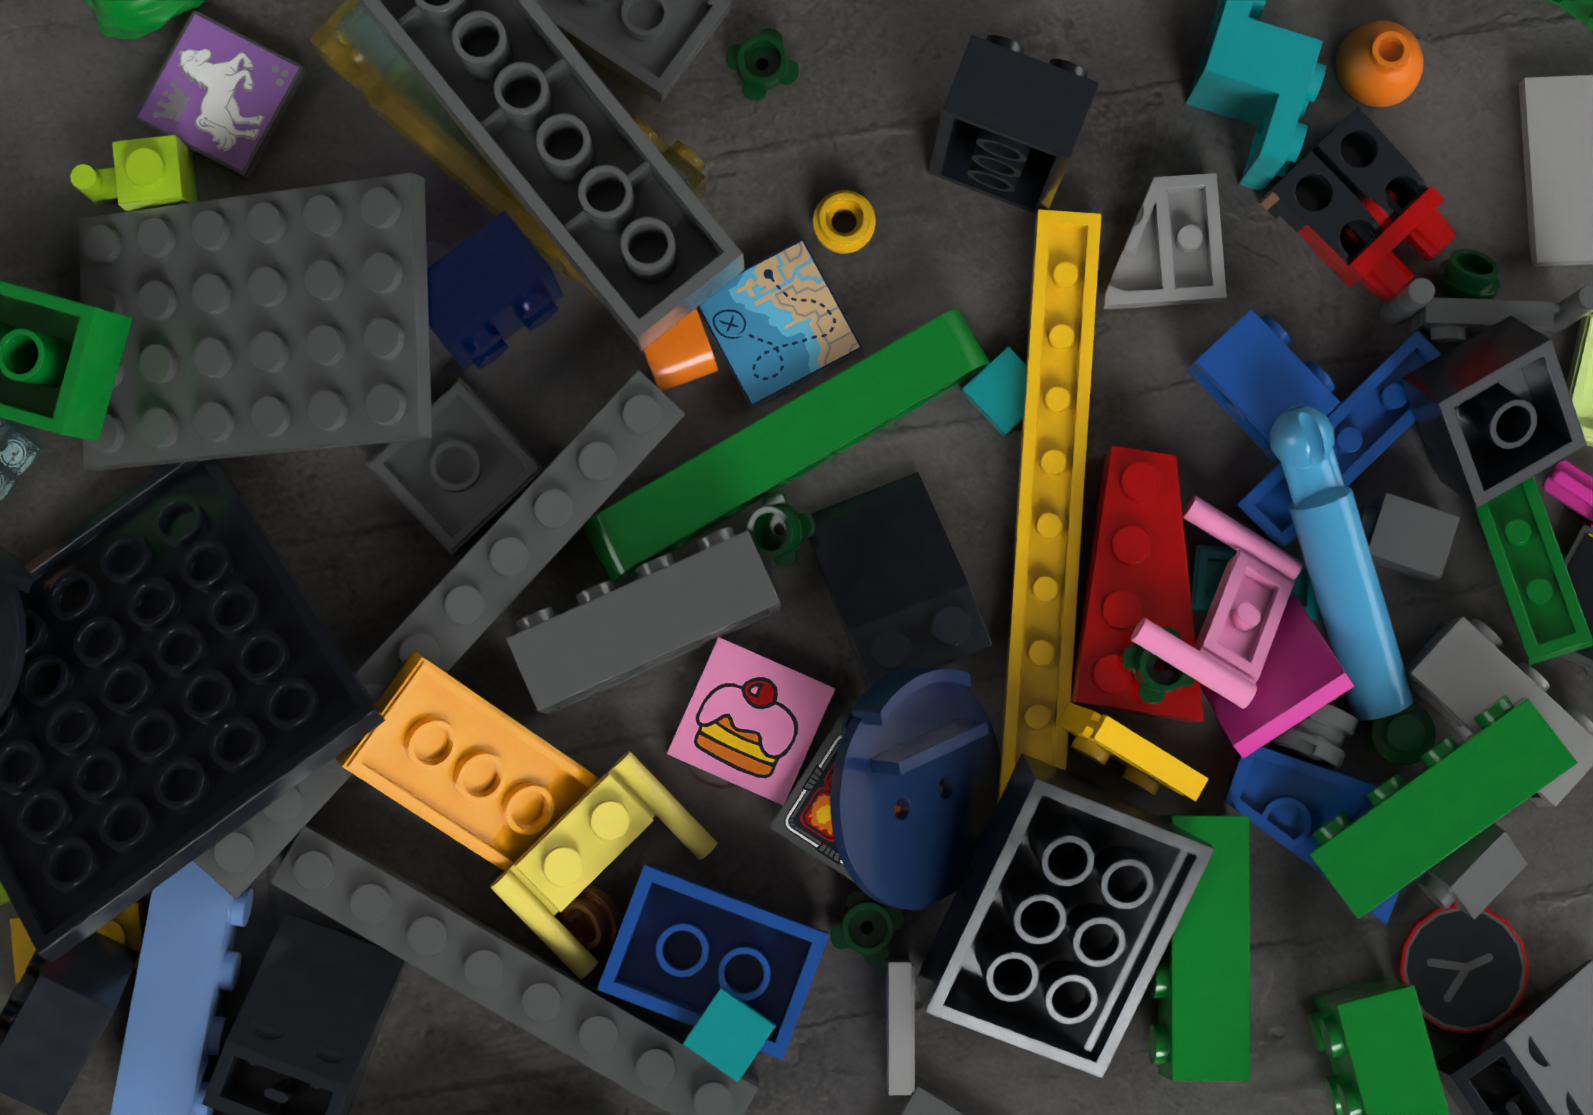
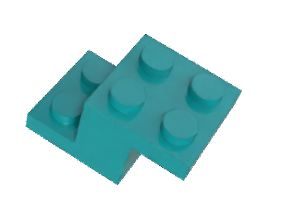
M1218 0L1186 104L1257 126L1239 185L1263 192L1275 175L1284 177L1290 161L1295 163L1300 154L1308 125L1299 123L1298 120L1299 118L1302 119L1309 101L1314 102L1316 100L1326 72V65L1317 62L1323 41L1258 21L1266 0Z

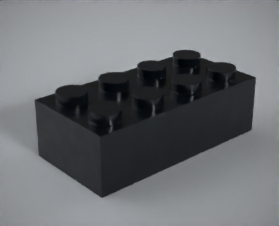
M971 35L942 110L928 174L1037 214L1038 209L1048 210L1072 157L1099 83L1088 79L1087 71L1072 62L1062 59H1051L1048 64L1024 55L1025 49L1017 42L1006 37L988 35L986 40Z

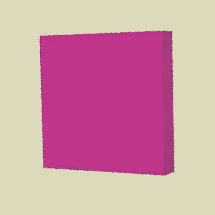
M1296 596L1286 604L1260 677L1255 684L1257 691L1246 708L1242 709L1200 683L1203 694L1232 745L1243 759L1354 687V684Z

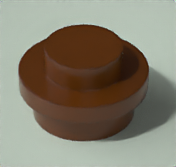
M590 885L560 913V922L586 949L605 947L616 940L622 924L619 909L614 899L601 889Z

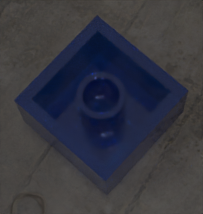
M503 211L427 269L429 327L463 371H466L474 364L478 369H482L493 363L508 349L509 346L505 342L506 339L524 326L529 331H532L544 324L558 311L559 307L555 302L564 296L551 268L506 211Z

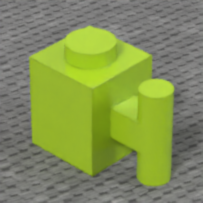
M177 135L112 142L113 168L94 170L89 165L81 164L76 166L70 175L72 184L96 205L107 206L114 199L118 198V205L126 212L198 202L193 153Z

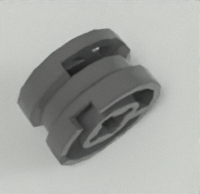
M1327 704L1268 742V744L1306 760L1340 769L1346 755L1341 749L1346 736H1353L1359 720L1349 713Z

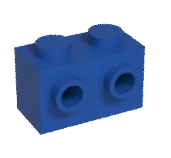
M1251 309L1186 371L1272 462H1275L1278 459L1270 448L1269 431L1275 418L1282 411L1293 406L1306 405L1315 407L1323 414L1328 415L1340 401L1331 393L1335 386L1330 377L1315 363L1308 361L1304 364L1287 347L1291 340L1286 331L1270 316L1264 315L1260 318Z

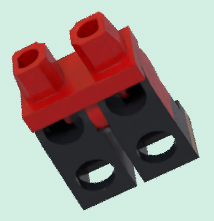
M1358 106L1259 201L1275 219L1280 216L1312 247L1324 263L1338 272L1336 275L1348 288L1359 281L1368 291L1383 302L1393 298L1414 277L1406 266L1391 252L1403 239L1428 262L1456 237V233L1436 209L1445 199L1432 185L1430 187L1427 186L1425 180Z

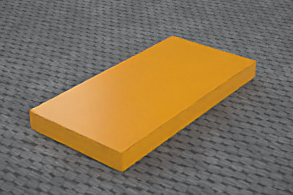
M416 651L412 653L376 703L386 721L348 747L335 759L343 768L504 872L600 779Z

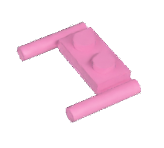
M1194 495L1185 506L1182 517L1237 552L1227 562L1194 647L1146 618H1143L1134 629L1131 641L1244 709L1255 696L1257 691L1255 684L1260 677L1293 588V582L1300 573L1303 562Z

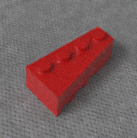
M1111 446L1103 455L1073 658L1071 703L1082 707L1191 724L1203 722L1200 682L1196 680L1190 687H1180L1165 693L1163 701L1158 704H1148L1143 702L1138 696L1139 684L1133 672L1125 669L1121 663V655L1125 647L1130 644H1136L1131 641V636L1143 618L1150 620L1161 628L1170 627L1175 629L1180 634L1181 640L1192 647L1195 646L1196 642L1176 455ZM1158 659L1154 663V669L1157 672H1162L1165 664L1162 660Z

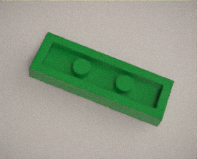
M1530 477L1478 508L1472 505L1528 664L1532 665L1593 646L1592 636L1534 477Z

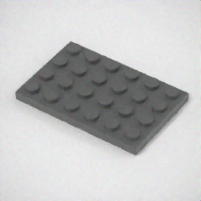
M405 173L79 218L80 303L132 318L99 442L83 439V468L109 470L432 438L424 177L414 173Z

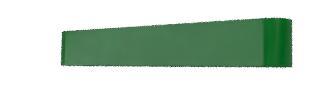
M952 309L609 506L587 520L581 527V530L610 580L617 582L637 572L636 568L668 554L763 499L766 494L780 489L983 370L990 364V361L959 309Z

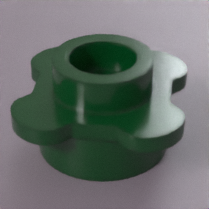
M763 29L759 35L748 38L742 45H732L726 54L728 67L737 71L743 82L742 93L745 98L751 101L763 100L766 97L767 91L781 84L785 86L794 84L799 75L798 64L788 59L785 47L783 46V36L775 29ZM759 60H766L769 65L767 69L760 70L756 64Z
M774 491L764 496L763 507L752 514L746 531H749L758 553L763 556L773 557L775 564L780 567H788L797 562V550L804 538L811 537L814 534L815 522L808 512L800 513L788 503L786 494L781 491ZM779 523L784 526L783 535L778 533L777 525Z
M1162 627L1164 630L1181 639L1180 634L1175 629L1170 627ZM1130 644L1122 652L1121 663L1125 669L1133 672L1139 684L1138 696L1143 702L1158 704L1163 701L1165 693L1180 687H1190L1196 681L1162 660L1165 664L1164 670L1157 672L1154 669V663L1156 660L1162 659L1137 644Z
M862 890L852 891L845 898L847 909L841 922L834 925L830 930V940L834 947L839 950L850 948L862 954L865 961L870 965L882 964L889 957L887 946L892 939L894 931L900 930L904 925L903 912L900 908L884 907L872 901ZM870 921L873 924L871 933L866 934L861 931V924L863 922Z

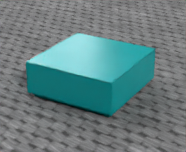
M1009 346L961 390L1003 437L1023 420L1027 365Z
M721 987L683 1042V1045L738 1082L776 1027V1024Z

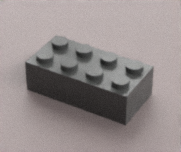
M732 527L721 529L698 540L696 545L699 552L675 562L672 553L663 555L636 568L640 578L618 589L612 580L600 583L576 595L580 606L562 614H558L557 611H553L552 607H548L517 621L516 625L520 632L506 638L537 711L551 715L714 642L718 637L723 638L781 612V602L749 531L747 530L735 536Z

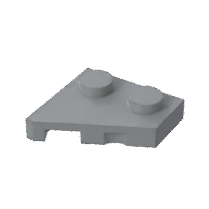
M1217 173L1163 176L1152 179L1102 298V310L1223 302L1227 298Z

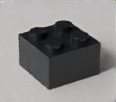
M1511 315L1401 378L1439 481L1476 508L1587 445L1552 340Z
M96 931L53 963L38 955L35 950L25 969L26 971L17 987L12 991L0 1014V1093L47 1115L57 1114L111 1019L139 952Z

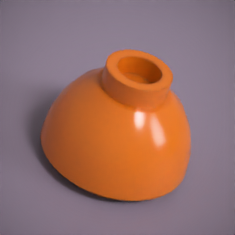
M1375 20L1358 26L1344 38L1337 51L1335 66L1338 80L1350 97L1367 106L1389 107L1402 102L1415 90L1423 73L1424 58L1421 46L1411 31L1395 22Z

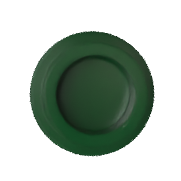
M1458 249L1451 253L1449 259L1441 262L1436 273V280L1444 289V293L1448 298L1494 299L1500 288V281L1497 277L1499 266L1492 258L1481 252L1470 249Z
M1412 703L1408 708L1396 714L1374 719L1371 722L1370 740L1372 746L1382 759L1391 764H1415L1421 761L1420 756L1431 748L1435 742L1436 731L1431 716L1425 709L1415 703Z

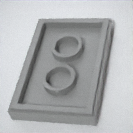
M1593 75L1523 78L1519 82L1531 267L1593 264Z

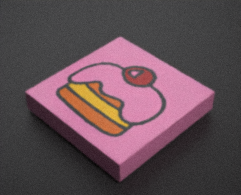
M718 637L667 754L784 805L835 688Z

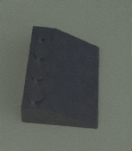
M1021 754L915 979L925 1012L1103 1078L1214 851L1213 846L1078 775Z

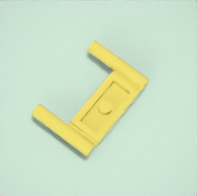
M631 751L626 752L619 758L607 773L490 886L580 980L595 968L598 960L554 915L558 911L562 912L654 821L652 818L655 815L698 860L705 858L718 844Z

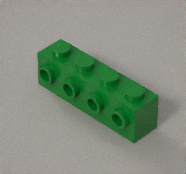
M1507 695L1499 698L1474 717L1480 728L1458 743L1452 734L1448 735L1420 756V759L1426 765L1422 770L1406 781L1401 778L1398 772L1365 795L1372 804L1369 808L1352 820L1343 811L1312 833L1318 844L1309 850L1310 856L1357 919L1370 912L1578 764L1529 698H1521L1514 704Z
M1158 815L1159 818L1208 842L1213 846L1214 851L1148 984L1151 998H1158V1025L1150 1026L1148 1036L1150 1061L1152 1064H1158V1074L1171 1081H1250L1249 816Z

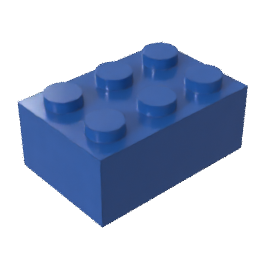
M647 863L641 871L597 990L695 1026L722 987L776 1024V1027L759 1051L783 1060L829 933L827 930Z

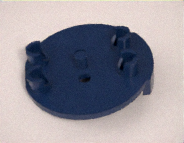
M919 666L894 671L873 684L856 702L852 712L847 713L843 719L841 727L842 740L833 767L830 791V814L834 839L840 858L853 881L870 898L886 906L906 910H922L956 892L997 807L1001 761L998 743L986 712L975 696L965 688L971 687L970 674L966 671ZM943 778L944 790L940 795L938 787L939 782ZM900 806V813L896 817L894 807Z

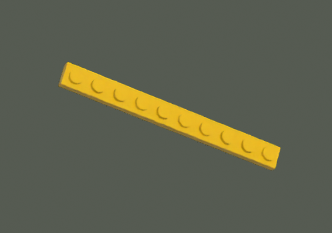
M1038 209L1036 214L998 802L1021 754L1065 771L1067 766L1069 732L1056 725L1068 702L1071 703L1101 214Z

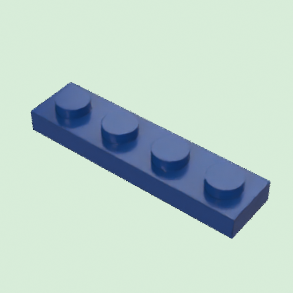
M1418 330L1412 333L1327 416L1334 427L1335 444L1333 448L1346 487L1416 421L1401 378L1442 355ZM1280 461L1233 508L1262 537L1281 549H1284L1297 536L1288 508L1293 501Z

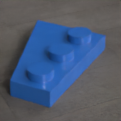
M1264 745L1244 759L1238 753L1222 798L1240 814L1249 816V821L1286 849H1289L1328 880L1309 854V850L1318 844L1312 833L1343 811L1352 820L1369 808L1372 804L1365 795L1379 784ZM1399 891L1372 909L1370 913L1387 925Z

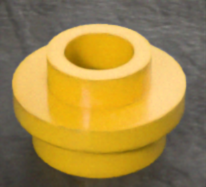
M850 190L834 191L821 199L815 208L813 215L814 233L818 241L832 252L847 254L860 250L870 241L875 230L876 218L873 207L864 196ZM841 213L849 214L855 219L856 226L851 232L840 233L832 225L834 217Z

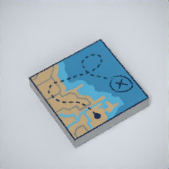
M803 238L745 268L697 307L751 410L859 354L863 350Z

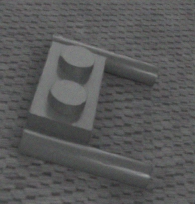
M1417 278L1381 308L1380 318L1384 324L1391 327L1398 326L1407 318H1411V334L1416 330L1421 334H1430V342L1440 345L1461 344L1469 339V335L1475 336L1510 315L1542 334L1548 330L1560 332L1593 312V284L1585 285L1554 305L1553 301L1434 297L1435 288L1432 282L1426 278Z

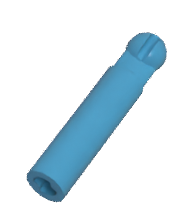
M1306 405L1290 407L1282 411L1274 420L1269 431L1270 448L1277 459L1281 461L1293 501L1288 507L1330 648L1354 684V687L1345 692L1344 695L1350 714L1358 720L1384 718L1408 708L1413 703L1414 697L1354 494L1351 488L1344 485L1333 448L1335 444L1334 427L1328 417L1315 407Z

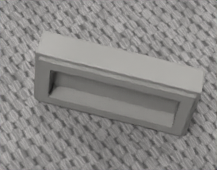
M909 959L886 960V1089L888 1095H912V1092H915V965Z

